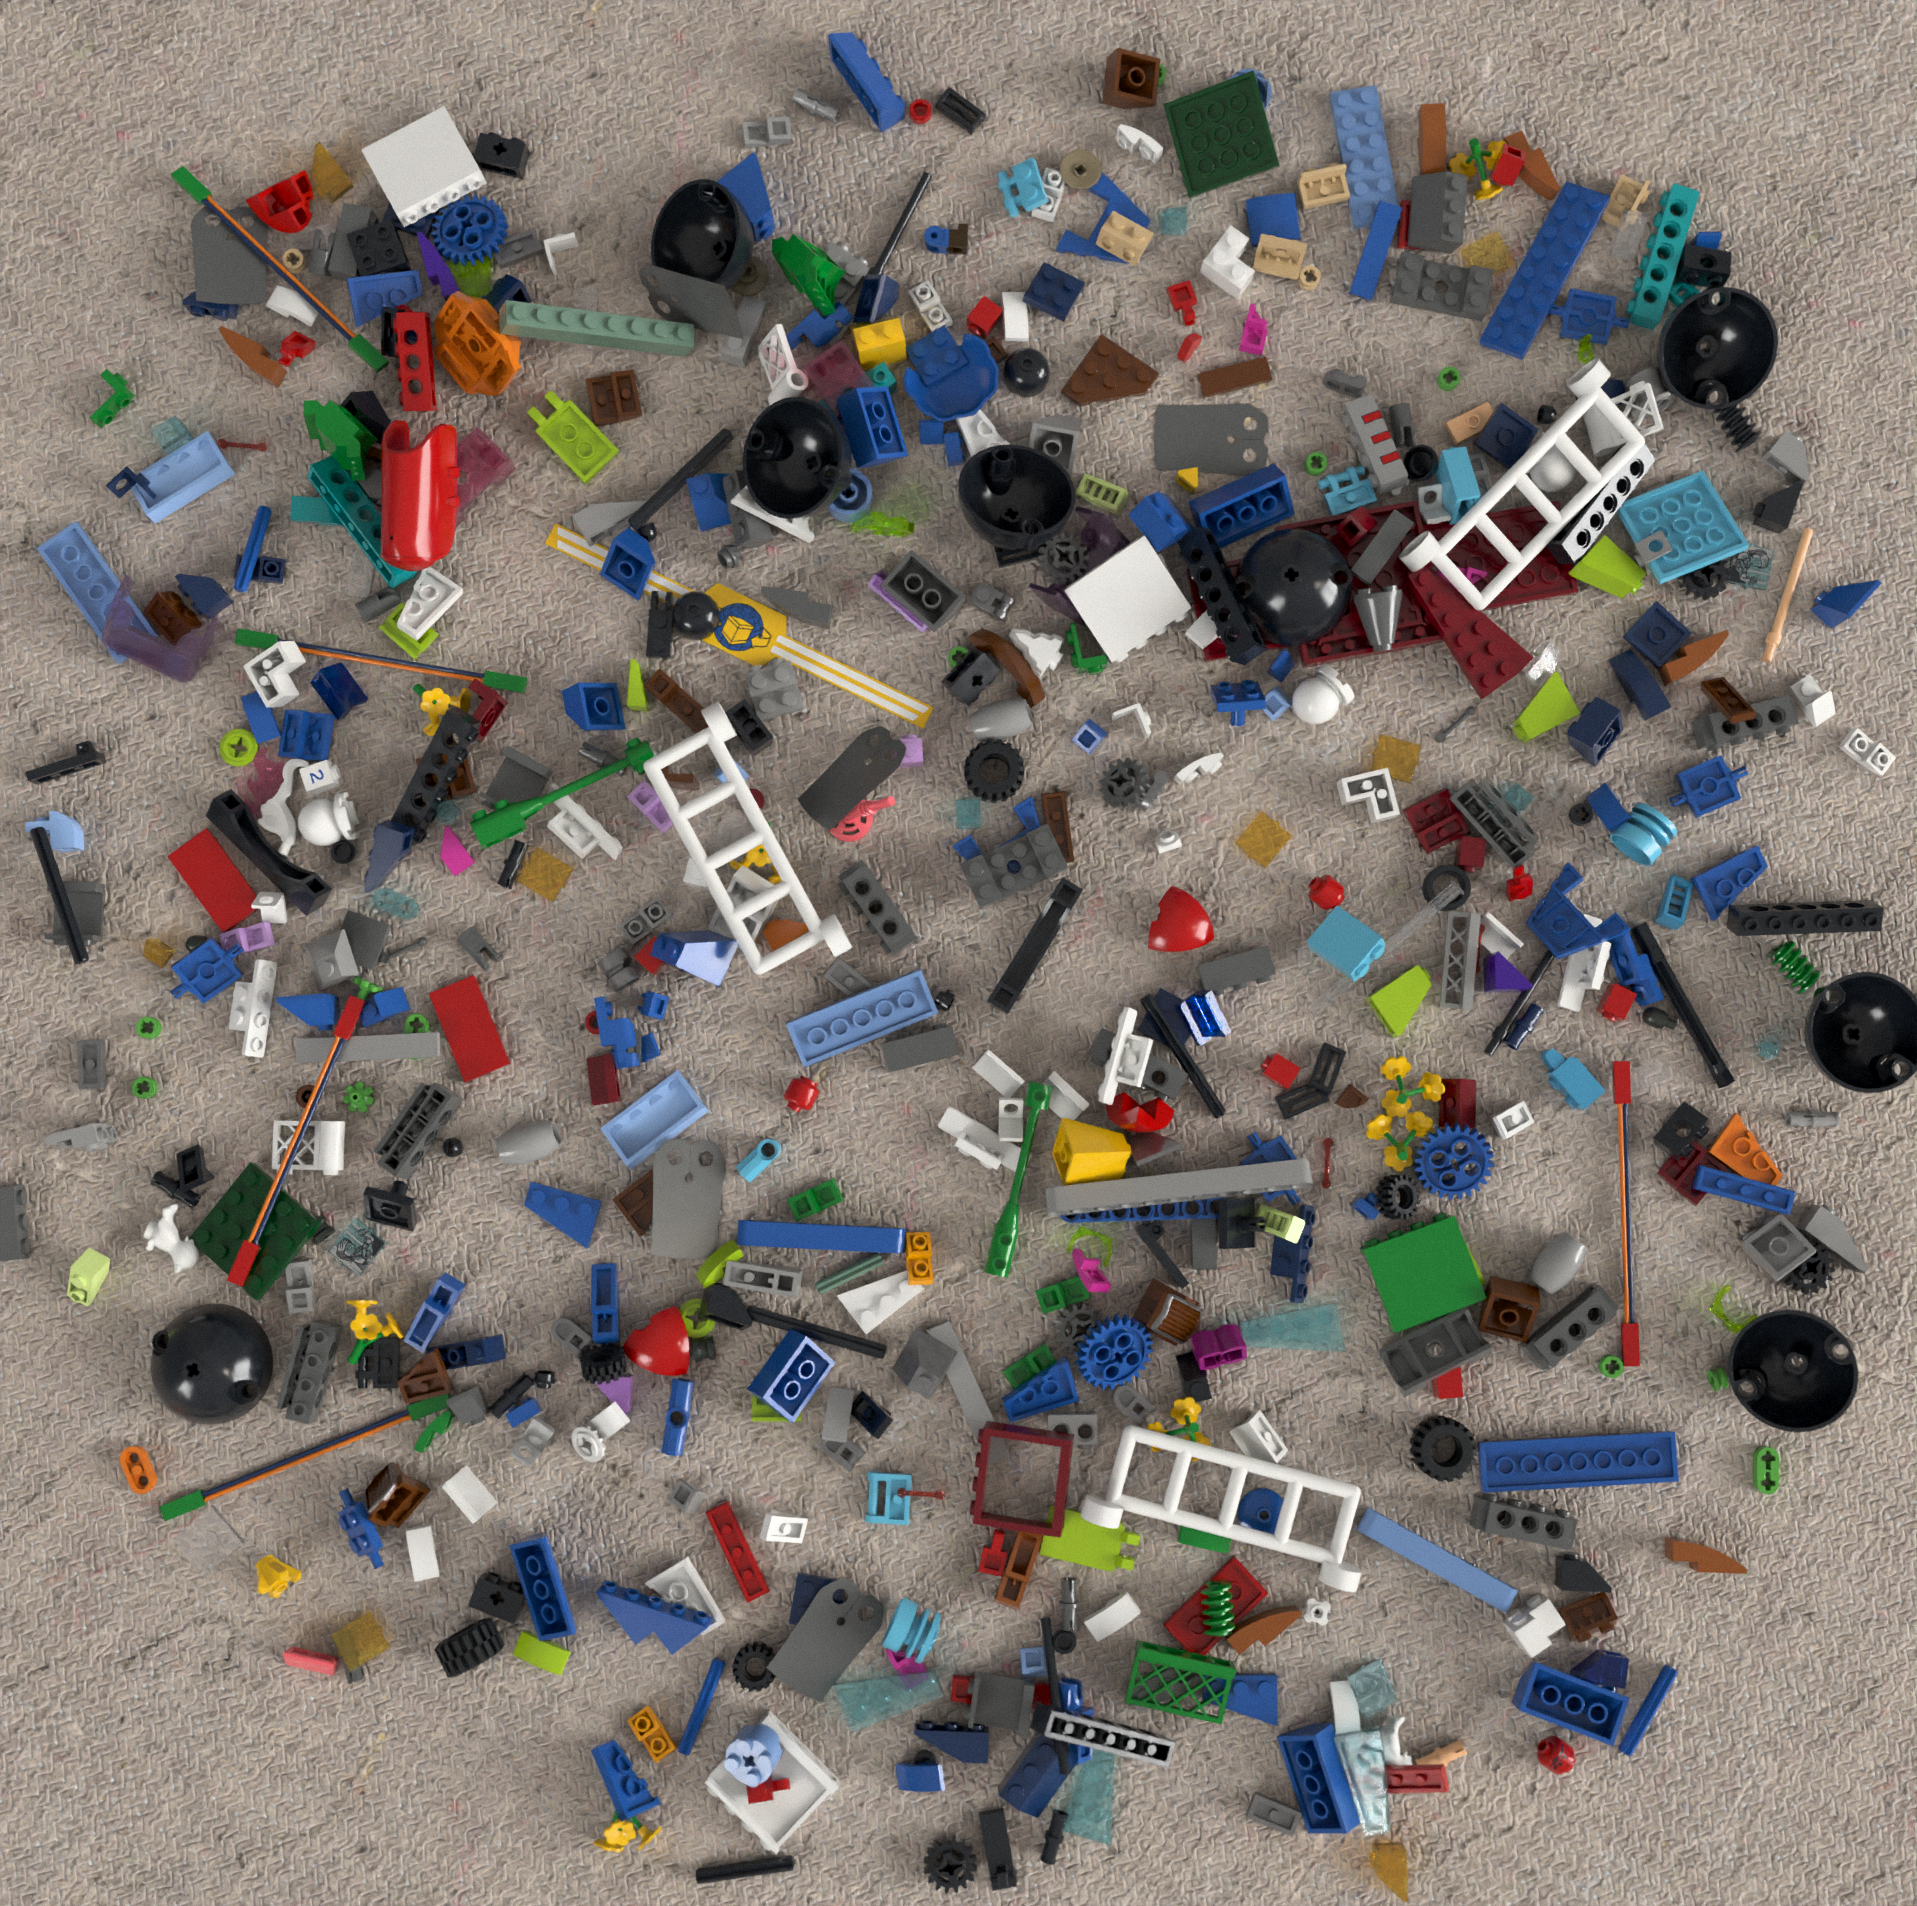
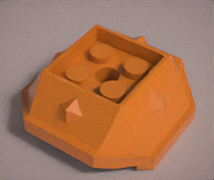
M459 291L451 294L434 320V334L437 343L435 346V357L465 393L498 396L505 391L521 368L519 363L521 341L517 336L500 334L499 314L486 299L467 296Z

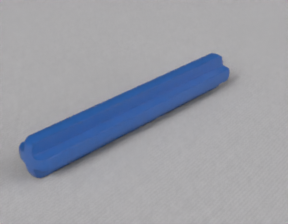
M262 505L258 507L234 582V589L238 592L245 593L248 590L272 514L269 507Z
M714 1658L679 1744L678 1752L683 1755H690L725 1667V1661L719 1658Z
M1664 1665L1621 1741L1618 1749L1625 1755H1633L1674 1682L1678 1672L1671 1666Z

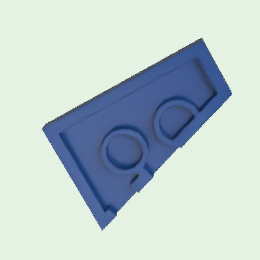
M418 270L346 279L356 328L381 316L382 306L396 308L423 294Z
M1753 845L1691 877L1712 921H1715L1721 915L1720 913L1736 900V897L1745 887H1749L1768 867L1758 845Z
M531 1182L524 1206L585 1248H589L602 1201Z
M1066 1356L1002 1397L1009 1423L1080 1401Z
M1235 1673L1225 1709L1278 1726L1276 1673ZM1215 1678L1209 1682L1214 1693L1224 1688L1225 1679ZM1206 1685L1202 1687L1203 1700L1212 1695ZM1215 1700L1210 1702L1211 1704L1219 1706Z
M615 1740L591 1750L621 1822L662 1804L657 1796L653 1798L646 1789L648 1786L643 1778L639 1779L634 1773L631 1761Z

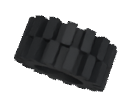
M1389 1175L1383 1177L1384 1180L1378 1182L1381 1186H1376L1375 1189L1379 1192V1194H1375V1199H1379V1202H1376V1206L1381 1207L1379 1212L1384 1214V1217L1390 1219H1408L1415 1215L1413 1211H1418L1419 1209L1416 1204L1421 1202L1420 1199H1417V1196L1421 1195L1420 1191H1416L1419 1187L1418 1184L1413 1183L1415 1180L1409 1178L1408 1175ZM1397 1189H1398L1399 1194H1400V1202H1399V1204H1397V1202H1396V1191H1397Z
M613 1343L608 1345L601 1344V1346L595 1344L592 1345L593 1349L588 1347L585 1349L586 1352H582L580 1357L582 1375L585 1381L588 1382L590 1380L591 1384H594L596 1381L598 1385H602L604 1381H606V1384H609L612 1379L617 1381L618 1376L622 1378L627 1371L625 1352L618 1344L615 1346Z
M754 1642L752 1645L750 1643L746 1644L744 1648L739 1650L733 1662L732 1673L736 1677V1683L741 1684V1688H749L748 1691L750 1692L757 1689V1692H759L762 1688H768L770 1683L774 1681L775 1675L766 1668L776 1655L773 1654V1649L771 1647L767 1648L764 1643L759 1645L758 1642ZM759 1658L764 1662L765 1670L761 1675L752 1676L747 1672L746 1663L749 1659Z

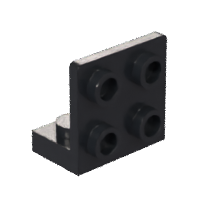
M391 219L347 234V239L361 277L376 275L394 268H399L401 272L412 271L398 230Z

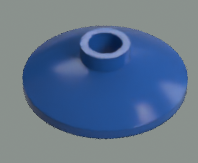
M1258 1488L1248 1492L1242 1498L1238 1508L1241 1526L1274 1534L1283 1504L1281 1496L1273 1490ZM1267 1511V1518L1261 1519L1259 1517L1260 1512Z

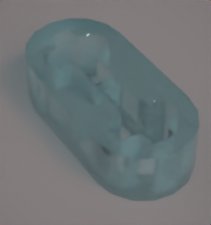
M383 888L374 895L373 900L376 907L400 918L412 920L420 912L417 901L392 890ZM389 893L388 898L395 901L394 905L385 903L382 906L381 896H387ZM411 902L410 907L413 908L412 913L407 912V914L404 915L405 910L398 908L400 903L404 905H409V903Z

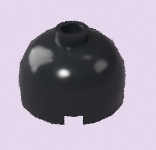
M1028 347L1012 352L1005 361L1003 369L1004 383L1009 391L1027 398L1036 396L1045 389L1050 376L1049 364L1045 356L1038 350Z
M692 591L683 594L676 601L673 607L672 618L676 629L683 636L690 640H703L709 638L718 628L721 614L717 603L711 596L703 592Z

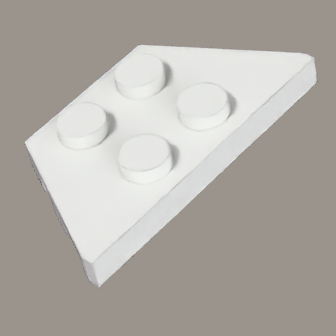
M747 485L731 499V504L808 543L814 539V532H810L808 526L810 516L799 519L773 516L764 511L754 501Z

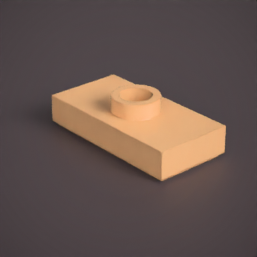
M1486 402L1446 422L1445 427L1455 445L1479 434L1492 415L1493 410L1490 404Z

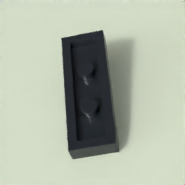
M85 741L76 744L77 756L26 771L25 773L29 782L39 785L105 764L106 759L103 753L96 750L93 742Z
M1155 1220L1146 1226L1143 1224L1135 1229L1136 1233L1181 1289L1189 1284L1188 1280L1157 1242L1166 1232L1162 1225Z
M1004 1808L979 1812L992 1891L1016 1887L1017 1882Z

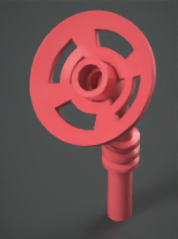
M892 796L877 801H865L863 799L838 822L839 825L836 828L833 827L829 832L841 841H857L863 838L871 829L873 814L877 810L893 806L895 799ZM861 816H867L866 824L860 822ZM855 824V826L851 828L845 827L846 825ZM857 829L860 831L854 835L843 834V831L852 832Z

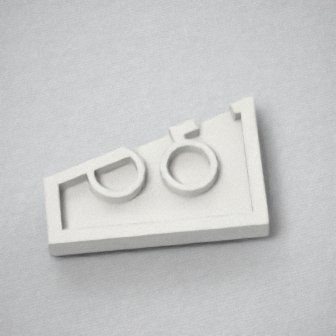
M981 410L974 416L956 419L971 457L989 447L1010 445L1007 440L1004 441L999 435L996 427Z
M431 567L423 569L419 580L414 585V591L410 599L407 600L398 619V628L417 641L463 594V588Z
M907 1270L836 1296L865 1334H867L924 1288L922 1285H908Z
M688 1556L645 1582L650 1589L653 1588L657 1591L664 1601L672 1604H682L687 1609L693 1611H704L713 1617L714 1621L701 1633L702 1635H705L726 1621Z

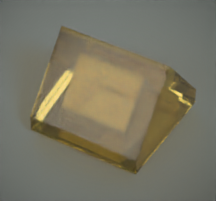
M157 938L147 939L143 956L160 968H164L175 953V950Z

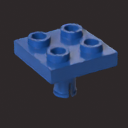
M1243 680L1241 683L1219 682L1217 685H1211V696L1217 712H1231L1230 723L1232 726H1243L1246 724L1245 710L1266 709V699L1258 682Z

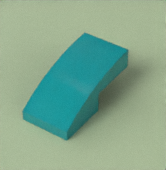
M292 496L290 519L293 522H315L319 525L343 526L323 498Z

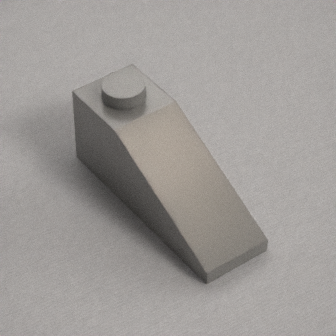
M744 295L736 312L743 339L725 336L720 350L723 362L746 368L767 306L766 301Z
M646 500L592 504L579 508L572 516L588 545L591 547L629 526L628 519Z
M1824 1204L1822 1206L1811 1205L1796 1229L1813 1242L1822 1244L1823 1249H1828L1831 1255L1853 1271L1866 1273L1868 1268L1842 1220L1835 1216L1836 1212Z
M727 1260L723 1285L795 1298L800 1293L803 1270Z

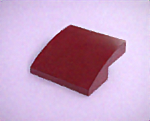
M1446 788L1403 809L1411 829L1426 854L1469 833L1461 812L1456 809Z
M1694 1142L1692 1144L1694 1149L1687 1158L1682 1156L1679 1161H1676L1670 1157L1657 1174L1696 1207L1707 1194V1192L1692 1188L1698 1165L1723 1172L1727 1168L1709 1155L1705 1148Z

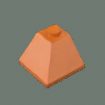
M776 918L765 925L766 929L762 931L772 951H775L808 933L809 929L805 923L786 919L779 921Z

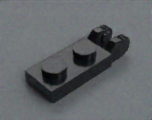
M652 591L646 657L671 659L674 623L672 618L673 592L666 593V610H658L659 594L658 591Z

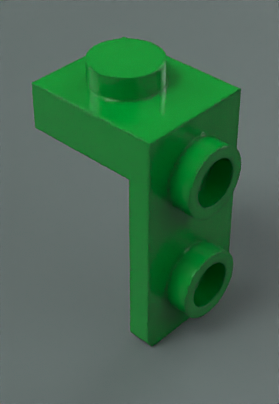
M108 369L102 372L100 376L116 392L90 416V419L100 428L110 424L114 416L121 409L126 408L135 396L125 386L128 382L118 372L113 375Z
M1075 622L1070 623L1069 630L1066 631L1068 645L1072 644L1074 653L1070 654L1072 667H1077L1078 674L1089 672V675H1096L1102 673L1108 664L1106 654L1082 659Z

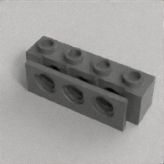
M1784 696L1750 704L1755 710V718L1746 720L1749 727L1745 721L1731 724L1721 712L1697 718L1691 722L1698 750L1707 748V751L1722 748L1721 744L1730 742V746L1742 744L1745 742V738L1753 737L1754 741L1768 737L1767 733L1775 731L1776 735L1791 732V727L1799 724L1792 697Z
M1486 777L1478 784L1472 778L1450 797L1451 801L1512 869L1521 866L1536 852L1534 845L1540 837Z
M860 860L838 876L841 880L838 886L845 895L850 893L855 901L851 904L859 915L865 914L869 920L865 924L872 934L878 933L882 938L879 944L886 954L891 952L896 956L918 940L911 927L863 860ZM860 884H865L869 887L868 892L864 895L856 893V888ZM873 904H880L883 907L882 911L877 915L869 912ZM886 924H895L897 927L896 931L893 934H886L883 931Z
M1104 1028L1100 1029L1087 1055L1091 1056V1062L1100 1067L1106 1065V1062L1110 1059L1108 1053L1112 1049L1111 1045L1114 1036H1116L1115 1034ZM1150 1053L1142 1084L1139 1088L1143 1090L1149 1088L1155 1091L1154 1095L1166 1102L1168 1099L1175 1100L1188 1073ZM1155 1071L1160 1072L1163 1076V1081L1159 1085L1152 1081L1151 1076Z
M421 1082L374 1149L375 1153L383 1155L378 1164L393 1176L408 1180L464 1099L444 1085L435 1082L432 1085Z
M1592 1284L1531 1334L1526 1343L1522 1342L1519 1346L1537 1368L1550 1370L1566 1355L1573 1352L1583 1341L1595 1334L1600 1327L1612 1320L1616 1315L1615 1311L1619 1308L1600 1285ZM1592 1308L1593 1316L1589 1319L1588 1311ZM1574 1324L1575 1330L1570 1335L1569 1327ZM1555 1339L1556 1347L1551 1350L1550 1343Z
M319 1319L312 1321L311 1324L299 1326L276 1407L277 1409L288 1407L285 1419L308 1425L318 1420L344 1325Z
M1483 1493L1482 1497L1474 1496L1469 1523L1473 1528L1484 1530L1486 1533L1566 1550L1572 1549L1577 1519L1570 1516V1511L1555 1508V1512L1546 1511V1506L1531 1503V1507L1523 1506L1522 1501L1507 1498V1502L1497 1500L1498 1496ZM1501 1511H1504L1503 1518L1497 1520L1498 1514ZM1528 1516L1527 1523L1522 1525L1523 1518ZM1552 1521V1527L1546 1530L1547 1524Z

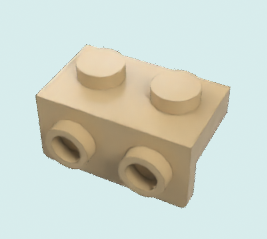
M1333 163L1318 170L1310 168L1300 174L1297 187L1303 210L1349 200L1350 193L1345 177L1346 164L1339 165L1338 163Z
M1621 174L1610 194V202L1600 219L1621 230H1624L1628 223L1633 224L1640 212L1636 210L1639 203L1644 204L1650 193L1647 188L1651 181L1646 179L1642 185Z
M1113 211L1102 226L1096 245L1125 262L1137 266L1154 233Z
M1261 234L1252 269L1257 272L1297 280L1307 243L1284 239L1274 235Z

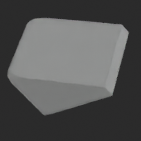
M680 1478L668 1500L683 1512L695 1514L706 1493Z

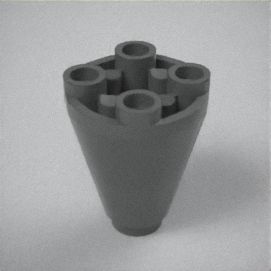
M1397 585L1382 586V591L1373 592L1372 588L1357 589L1358 594L1353 595V600L1369 645L1373 647V651L1391 650L1397 630L1402 589L1397 590Z

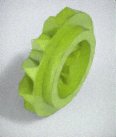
M233 729L227 732L220 742L219 750L221 757L226 763L234 767H245L250 762H254L255 756L259 753L254 735L245 729ZM242 742V746L248 750L240 751L239 755H237L238 751L232 748L231 745L239 746Z
M702 1299L688 1300L679 1309L687 1334L692 1338H701L708 1335L716 1323L711 1320L700 1321L695 1329L694 1320L687 1317V1315H695L701 1306Z

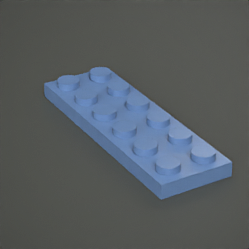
M1376 85L1330 92L1329 95L1341 164H1346L1347 167L1345 177L1350 193L1348 204L1353 229L1371 227L1380 200L1398 206Z
M75 521L37 547L39 553L117 663L121 664L159 637L80 523Z
M918 968L785 1023L802 1065L807 1067L936 1015L938 1011L921 968Z

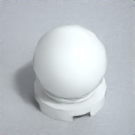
M1541 432L1538 437L1540 438L1545 432ZM1534 443L1530 445L1527 451L1534 445ZM1553 445L1526 473H1530L1532 482L1539 489L1546 492H1558L1567 488L1573 482L1577 469L1556 445Z
M1326 663L1315 669L1317 678H1308L1302 681L1293 693L1292 704L1294 712L1302 721L1309 724H1322L1331 720L1338 711L1339 703L1347 706L1355 698L1348 683L1342 685L1336 678L1339 673Z
M347 792L335 794L334 802L328 799H315L308 802L301 809L298 817V827L307 841L318 846H330L338 842L343 835L349 841L360 837V832H355V825L359 824L357 812L353 801L347 802Z

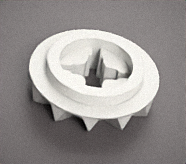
M581 1425L573 1431V1446L583 1459L589 1462H597L605 1455L604 1450L606 1446L602 1443L604 1438L599 1437L598 1430L593 1431L590 1425L586 1427Z

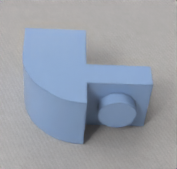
M49 811V818L37 817L34 818L35 822H25L26 832L28 833L36 827L45 828L46 833L50 834L52 850L58 852L84 851L82 827L74 818L68 815Z

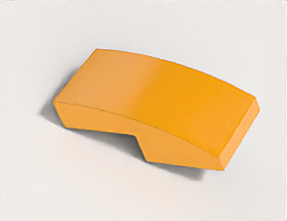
M930 1232L905 1233L908 1285L933 1284L934 1277L931 1263L933 1253Z
M649 1705L627 1720L639 1742H643L655 1763H658L678 1748Z

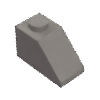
M1786 430L1777 437L1760 459L1793 485L1797 483L1803 484L1809 479L1805 444L1800 441L1796 434L1789 433Z

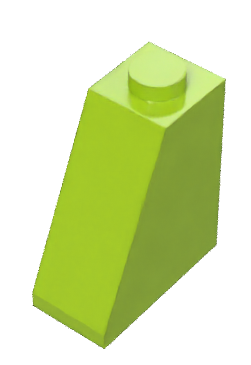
M1604 535L1568 574L1623 599L1629 592L1635 594L1643 585L1641 580L1647 573Z
M1558 671L1544 681L1513 722V731L1519 740L1522 739L1523 743L1580 714Z
M1419 965L1413 966L1366 998L1393 1038L1402 1035L1432 985L1429 981L1431 979L1429 973L1424 967L1420 968Z

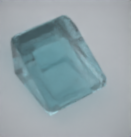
M1187 206L1162 210L1161 234L1185 235Z
M1517 782L1503 796L1519 815L1522 814L1534 799Z
M980 799L956 800L957 829H976L981 827Z

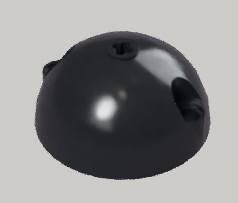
M698 179L682 185L667 199L656 219L651 239L652 265L724 285L726 291H728L742 278L752 257L754 236L749 215L738 198L726 186L716 181Z
M1709 287L1705 291L1683 301L1666 320L1657 345V363L1661 377L1666 386L1678 398L1694 407L1712 410L1736 405L1755 393L1768 378L1773 368L1778 349V334L1775 321L1768 308L1754 295L1732 287ZM1718 292L1720 300L1714 305L1712 303V296ZM1707 343L1706 348L1700 349L1701 344ZM1716 391L1717 399L1711 403L1709 400L1710 395Z
M804 397L784 398L767 407L751 426L743 451L745 483L754 501L769 514L786 519L812 516L830 506L842 491L851 484L850 469L852 458L848 436L837 418L827 408L817 402Z
M998 445L979 451L965 463L959 476L958 498L967 523L983 540L999 548L1007 550L1021 548L1024 551L1036 550L1038 546L1052 539L1066 525L1074 509L1076 501L1075 488L1067 471L1052 457L1030 447Z
M1301 528L1277 530L1260 538L1242 557L1234 578L1238 588L1248 585L1251 589L1247 595L1243 596V599L1262 639L1284 646L1308 644L1328 634L1345 615L1352 594V573L1339 549L1321 534ZM1289 573H1294L1295 581L1289 582V578L1285 577H1288ZM1337 575H1344L1348 580L1345 584L1339 585L1335 583L1334 578Z
M1857 972L1843 976L1829 985L1815 990L1814 1000L1805 1018L1804 1037L1807 1051L1814 1065L1827 1079L1840 1087L1852 1091L1880 1093L1903 1084L1917 1071V998L1904 984L1884 974ZM1827 991L1831 993L1829 1001L1826 999ZM1896 1064L1900 1066L1901 1071L1899 1075L1894 1070Z
M225 1304L199 1305L174 1318L162 1331H158L153 1336L150 1371L154 1389L161 1402L172 1413L188 1422L217 1425L236 1420L252 1410L260 1402L268 1389L273 1373L271 1344L262 1326L241 1309ZM165 1335H168L169 1338L168 1346L164 1343ZM249 1383L255 1387L254 1396L250 1395L247 1391Z
M1784 1309L1759 1316L1748 1323L1736 1336L1728 1358L1729 1379L1739 1402L1759 1421L1776 1429L1790 1432H1809L1824 1428L1835 1422L1846 1412L1856 1395L1859 1371L1854 1355L1853 1342L1826 1319L1810 1312ZM1838 1344L1847 1347L1848 1353L1846 1355H1839L1834 1350V1346ZM1794 1356L1797 1359H1802L1800 1366H1798L1797 1362L1795 1364L1792 1363ZM1748 1382L1753 1386L1754 1390L1752 1392H1745L1741 1388L1740 1383Z

